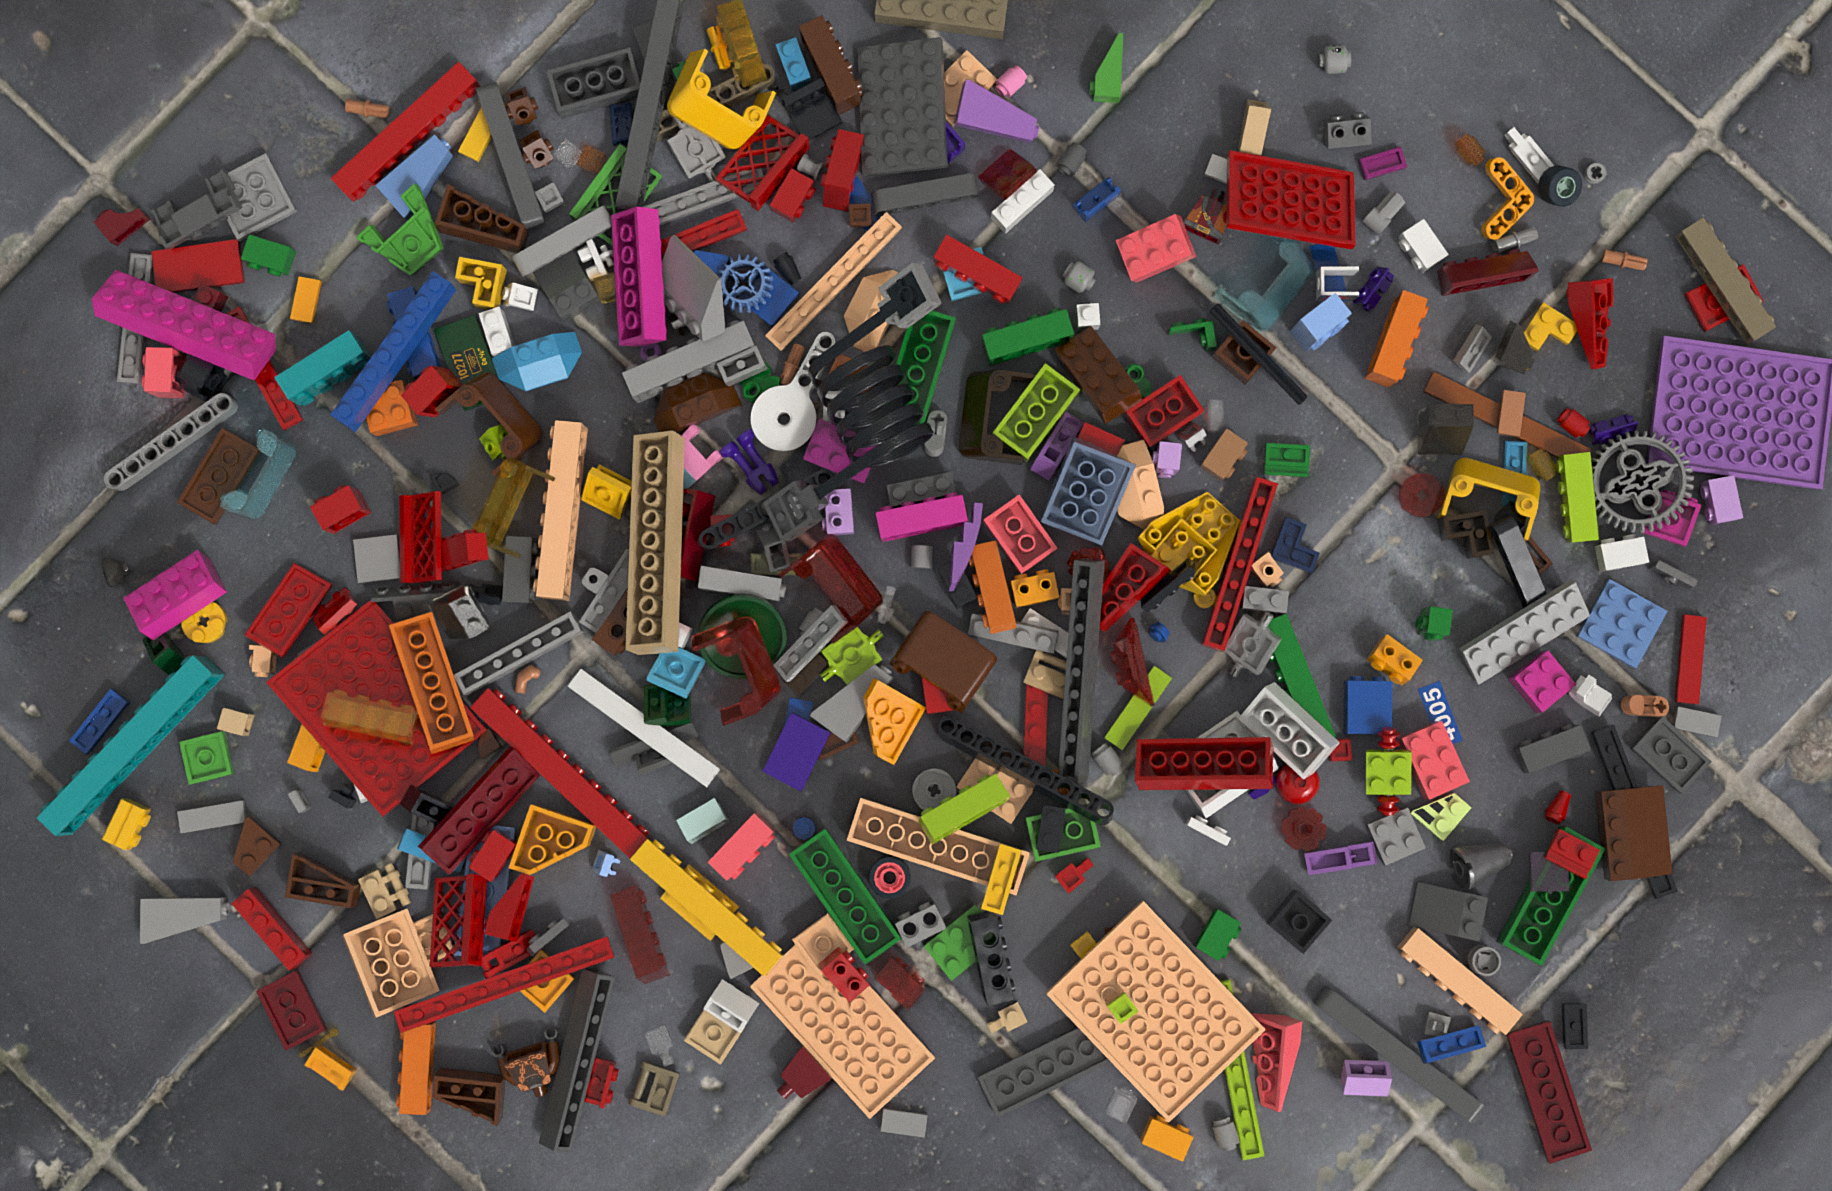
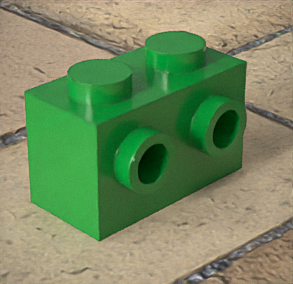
M1432 606L1421 609L1420 617H1417L1415 626L1418 630V635L1424 636V640L1429 641L1442 640L1443 637L1450 636L1453 609Z

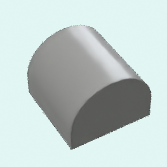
M911 546V568L932 569L933 546Z

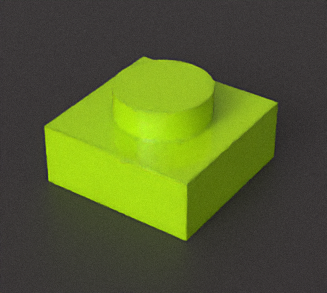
M1125 992L1107 1004V1007L1120 1025L1138 1012Z

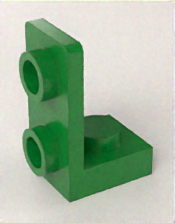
M1198 319L1193 321L1194 324L1185 325V322H1178L1172 324V327L1167 331L1168 335L1202 330L1199 337L1201 346H1205V352L1215 350L1217 347L1213 321L1207 322L1206 319Z

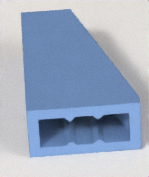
M435 134L375 185L407 221L414 213L400 196L409 187L417 183L420 186L424 199H426L453 157L449 151L452 147L444 138L439 140Z

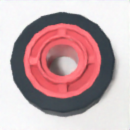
M886 856L873 864L869 872V883L877 895L893 899L906 892L910 884L911 874L903 860L894 856ZM892 871L895 873L896 880L893 883L885 882L883 876L886 872Z

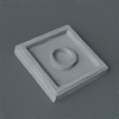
M397 534L353 540L357 581L359 584L400 579V546Z

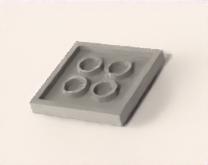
M266 153L228 172L236 188L233 191L242 208L229 215L227 221L239 242L248 238L249 234L254 235L297 212Z

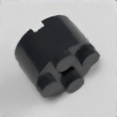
M187 354L186 362L176 374L175 381L179 383L181 390L207 402L210 400L208 398L221 392L226 383L227 375L224 374V368Z

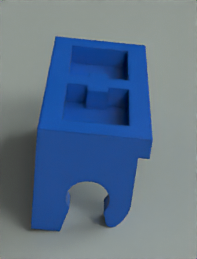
M1110 177L1103 180L1072 204V207L1084 222H1087L1119 197L1121 190L1118 186L1114 187Z

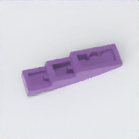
M974 503L971 511V523L964 522L961 530V542H954L949 591H954L972 555L981 524L983 503Z

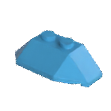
M575 332L557 333L511 347L492 358L499 380L527 392L567 379L580 358L582 350Z

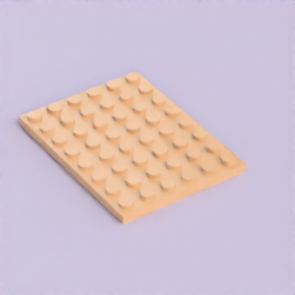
M1143 900L1046 991L1051 1000L1168 1122L1266 1030ZM1125 992L1138 1012L1120 1025L1107 1007V1004Z

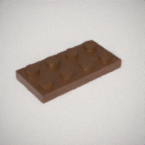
M221 428L177 503L212 524L217 525L262 450L230 431Z

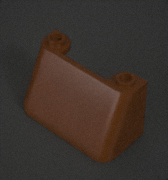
M924 611L889 662V665L900 674L909 673L913 670L948 694L946 700L951 709L963 713L997 662V657L986 647L935 613Z

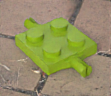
M857 625L853 626L821 651L828 660L830 667L819 675L824 677L823 680L826 682L836 674L848 685L874 664L876 665L883 660L877 653L874 644L884 635L878 629L868 637L860 631Z

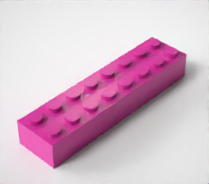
M118 270L111 274L92 297L94 315L96 317L251 380L256 379L276 352L274 333Z

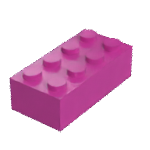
M957 492L945 494L944 499L936 500V497H929L923 499V503L914 505V501L902 503L900 508L893 509L892 506H885L879 508L880 512H876L881 542L963 526L964 522H968L963 495L958 496Z
M196 550L125 596L124 601L139 631L150 639L155 640L227 593L211 559L199 550Z

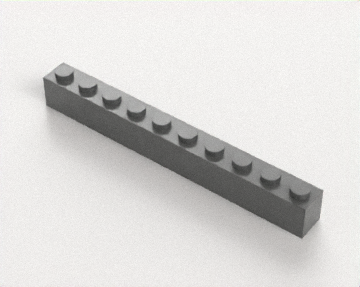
M1086 558L1074 560L1058 769V774L1075 783L1083 782L1089 776L1105 563L1103 560Z

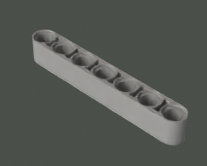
M224 393L215 395L108 470L104 475L105 485L118 491L128 489L235 414L238 409L237 400ZM228 399L229 405L223 410L222 402ZM210 412V420L204 422V415ZM192 425L193 431L187 435L186 428ZM174 437L175 443L172 447H169L168 441ZM156 450L157 456L151 460L150 453ZM138 462L139 468L133 473L132 466ZM120 475L121 481L118 485H115L114 479Z

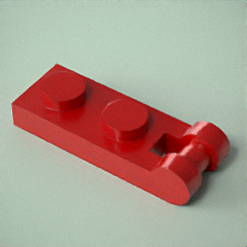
M532 929L520 934L517 942L509 940L482 954V968L484 970L482 973L485 979L531 956L526 949L530 946L528 942L536 936ZM493 958H495L498 963L495 966H491L490 960H492Z

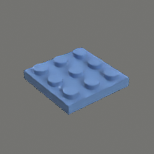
M1607 579L1589 612L1590 616L1585 619L1576 637L1635 669L1638 667L1668 611L1615 581Z

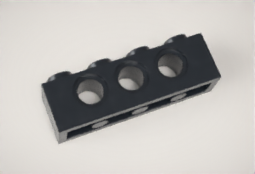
M990 911L967 916L985 1003L987 1006L1014 1000L1012 992H1015V985L1013 979H1009L1008 971H1011L1009 958H1005L1004 950H1007L1005 938L1001 937L1000 929H1003L1001 917ZM986 933H993L991 939L983 940ZM991 954H997L995 960L988 961V957ZM995 975H1001L999 981L992 982V978Z

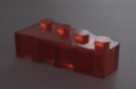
M633 886L611 894L610 896L636 979L644 984H648L669 976L667 961L659 945L660 939L652 925L654 923L653 917L645 906L647 898L644 891H640L638 887Z

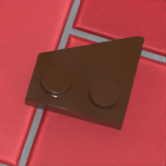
M248 815L242 828L233 863L250 877L281 842Z

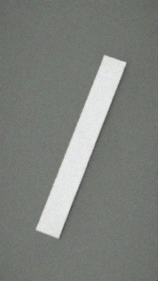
M582 669L579 670L569 683L568 687L705 787H708L720 771L718 767L661 726L645 724L642 712Z

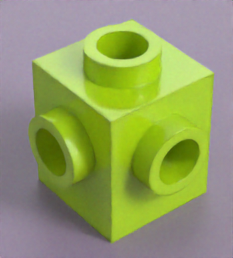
M501 424L489 428L479 438L492 460L502 458V460L507 459L501 451L500 444L502 439L509 433Z

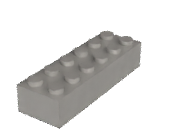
M739 320L730 322L727 324L724 333L702 342L698 337L687 341V345L681 348L675 346L668 349L665 355L660 357L654 355L647 358L644 364L628 366L622 375L633 399L640 403L657 396L669 387L702 373L708 374L719 369L716 363L754 347L744 321L739 322Z

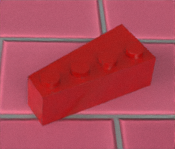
M1130 543L1103 583L1100 629L1106 632L1172 570Z

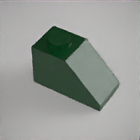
M166 632L155 640L147 636L142 640L151 661L165 673L170 675L182 667L180 664L185 659V656Z

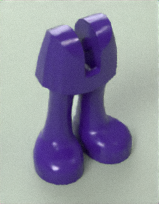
M750 428L736 440L747 452L756 466V470L742 455L735 441L728 443L720 449L719 454L724 458L730 457L745 473L747 477L745 482L755 492L762 495L767 490L762 480L760 481L758 478L760 475L763 474L766 477V481L772 487L778 484L779 481L772 464H766L757 452L753 443L755 434L752 428Z

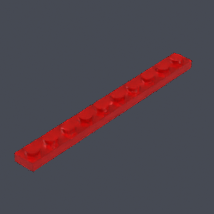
M607 936L394 1011L399 1031L403 1033L615 958Z

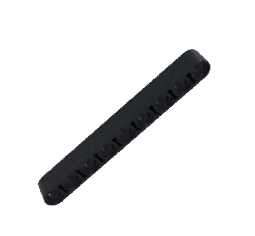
M944 716L939 720L938 735L946 743L1099 825H1107L1112 821L1114 806L1105 798L951 716ZM945 726H951L953 727V730L950 732H945L942 730V728ZM964 736H970L972 741L963 742L961 739ZM984 746H988L992 750L988 753H984L980 749ZM1006 756L1011 761L1009 763H1002L1000 759ZM1022 767H1028L1031 771L1027 774H1023L1019 771V769ZM1046 777L1050 782L1048 784H1041L1038 780ZM1060 788H1067L1070 792L1067 795H1062L1058 790ZM1085 798L1089 801V804L1080 805L1078 800ZM1100 809H1106L1109 812V814L1107 816H1101L1098 814L1097 811Z

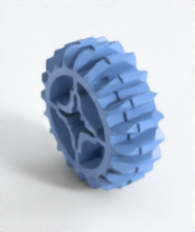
M738 254V261L734 262L733 258L730 257V265L723 263L722 266L725 270H718V274L722 275L719 278L722 285L723 305L728 306L730 304L731 311H734L738 306L739 313H742L744 307H746L747 312L751 313V306L759 310V302L763 305L766 304L763 297H771V294L766 290H773V285L769 284L773 281V277L767 276L771 271L769 268L764 269L766 265L764 261L758 263V257L755 256L750 261V255L746 254L745 260H742L741 255ZM742 268L753 269L752 271L749 270L747 273L741 274L736 271ZM759 274L762 281L761 287L757 292L753 287V283L756 280L755 277ZM731 276L735 281V285L732 288L733 291L729 294L727 282ZM738 278L743 282H747L750 289L744 285L741 286ZM742 294L752 296L745 300L736 299V297H740Z

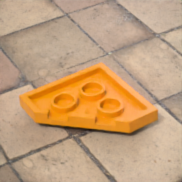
M874 678L863 696L873 753L894 765L926 707Z

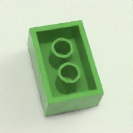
M1065 808L1059 853L1036 849L1042 813L1025 817L1035 862L1101 847L1096 823L1069 808Z

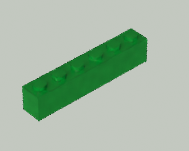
M1287 613L1273 618L1268 628L1279 636L1281 641L1269 660L1275 663L1277 669L1274 670L1278 682H1282L1285 688L1284 691L1335 738L1336 735Z

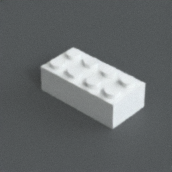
M1275 682L1265 686L1239 717L1258 737H1270L1274 747L1273 751L1303 779L1312 775L1340 743Z

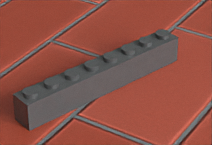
M584 968L581 971L539 1139V1144L553 1151L572 1152L615 976L600 970Z

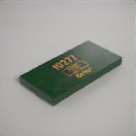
M476 315L434 330L448 369L453 372L463 385L486 372L492 373L498 378ZM479 401L472 407H462L464 411H468L484 404Z

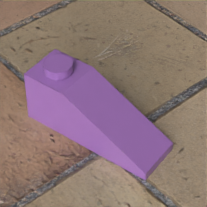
M1065 412L1030 470L1050 480L1065 456L1072 437L1077 436L1085 422Z

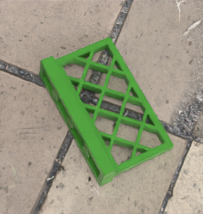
M621 144L618 145L569 213L572 219L576 221L588 212L599 208L598 198L604 194H610L612 206H606V209H613V214H616L615 208L617 207L614 205L612 193H617L618 189L612 190L610 181L613 177H620L622 173H616L620 167L621 171L623 170L627 151L626 147ZM651 168L650 173L656 178L652 184L647 185L648 189L644 202L663 177L653 168ZM607 185H608V186H609V190H608V191H604L605 188H606ZM596 202L597 208H592V206ZM604 233L598 235V237L613 246V238H608Z

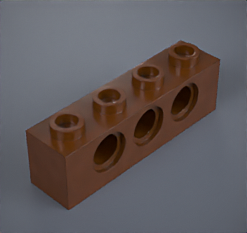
M628 589L592 638V641L614 656L618 653L622 654L626 649ZM617 625H621L624 629L623 635L620 637H615L613 634V629Z

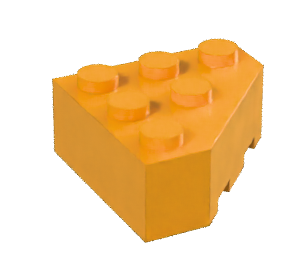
M530 804L509 868L528 875L534 874L589 847L596 826L579 818L537 804Z

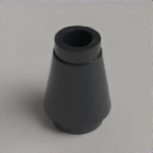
M788 252L773 260L774 268L791 286L802 279L793 256H790Z

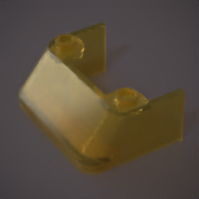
M509 457L501 463L500 472L472 529H476L477 533H486L488 547L519 558L521 554L503 544L502 541L533 473L553 482L556 477L526 461Z

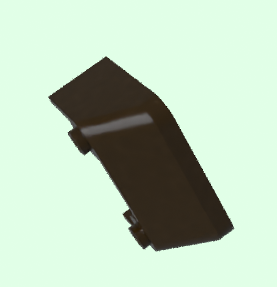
M991 370L973 372L968 376L958 447L960 454L964 458L1016 465L1023 464L1024 456L1002 454L1003 443L998 436L987 434L992 392L1006 391L1011 381L1030 384L1034 374Z

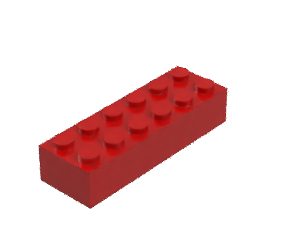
M1270 737L1137 739L1135 782L1139 790L1273 789L1274 747Z

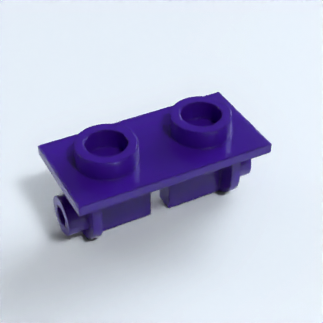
M1385 267L1374 269L1370 273L1366 284L1358 290L1359 296L1353 303L1364 304L1362 308L1368 312L1374 309L1381 299L1377 290L1385 293L1393 282L1392 278L1394 275L1388 272L1390 269Z
M1626 414L1612 418L1611 423L1613 426L1609 425L1608 420L1593 423L1589 430L1590 435H1594L1592 445L1607 444L1609 439H1617V435H1621L1622 439H1625L1626 432H1629L1631 437L1634 431H1636L1638 421L1634 422L1633 416Z

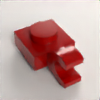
M1088 857L1077 867L1071 862L1057 873L1055 878L1069 894L1086 880L1082 874L1094 865Z

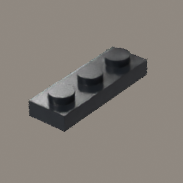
M1188 557L1140 600L1141 608L1148 613L1151 609L1158 608L1163 599L1168 595L1172 596L1175 594L1181 584L1189 582L1195 576V562Z

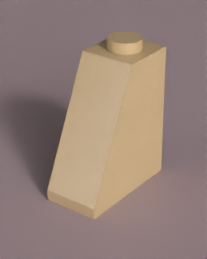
M1247 99L1238 152L1261 156L1271 112L1268 103Z

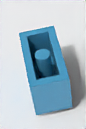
M796 37L776 44L777 54L791 91L799 90L812 83Z

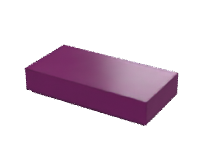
M1401 146L1359 158L1358 160L1364 181L1407 168Z

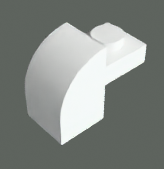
M1581 675L1576 682V686L1569 692L1572 699L1598 717H1600L1612 700V694L1596 685V679L1590 675L1587 678Z

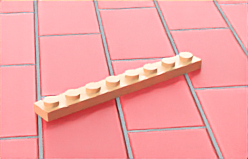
M886 212L765 337L782 352L902 229V226Z

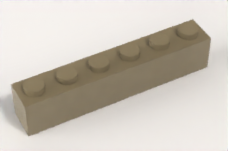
M1703 217L1675 235V238L1746 345L1776 328L1774 318L1770 313L1766 312L1762 306L1761 298L1754 294L1750 288L1749 280L1742 276L1738 270L1737 262L1728 255L1725 244L1716 237L1710 222L1706 221Z

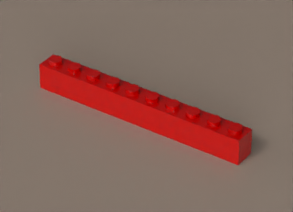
M488 688L470 708L631 859L647 839H651L648 836L650 832L642 824H635L632 821L634 817L625 808L623 810L616 806L617 800L609 793L605 795L601 792V785L593 778L589 780L584 776L585 770L577 763L573 765L568 760L570 756L561 748L557 750L552 745L554 741L545 733L541 735L536 730L538 726L529 718L525 720L520 715L522 711L515 704L509 705L504 700L506 696L499 689L493 690Z

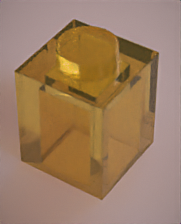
M615 273L593 278L599 300L602 304L615 301Z

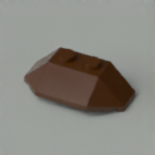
M702 373L663 391L654 422L659 432L674 431L680 433L687 430L691 425L701 424L738 408L742 404L734 385L728 386L723 380Z

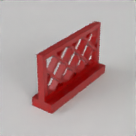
M767 115L763 124L741 146L715 178L716 182L749 202L753 209L759 211L784 181L790 169H793L810 149L809 138L802 133L800 135ZM768 124H771L776 128L777 133L764 135V129ZM790 136L794 139L790 145L781 146L780 138ZM778 138L779 146L766 148L765 140ZM763 141L764 149L751 151V145L753 142ZM780 152L781 157L778 160L768 162L767 153ZM765 154L766 162L753 164L752 156ZM750 156L751 165L738 167L740 158ZM767 167L768 172L765 176L755 178L754 169ZM752 170L753 178L740 180L739 172ZM737 172L738 181L728 182L724 179L728 173ZM754 183V190L749 195L742 191L741 185Z
M433 491L415 495H400V583L420 584L428 581L442 580L441 492ZM433 499V506L431 508L430 503ZM425 512L428 513L426 520L424 518ZM426 533H427L428 538H427V540L425 541V540H424V537H425V535H426ZM426 555L429 558L427 563L424 561Z
M466 874V876L435 878L429 967L482 966L487 879L481 875ZM466 881V889L462 894L458 888ZM443 883H448L451 889L444 896L442 893ZM456 893L459 899L452 906L448 900ZM464 903V914L460 916L457 909ZM446 905L449 911L442 917L441 908ZM454 915L458 921L451 928L447 922ZM462 925L463 935L459 939L455 932ZM444 926L448 933L441 940L439 931ZM452 937L456 944L449 950L445 944ZM459 948L462 949L461 961H458L454 956ZM443 949L447 955L441 962H437L438 953Z

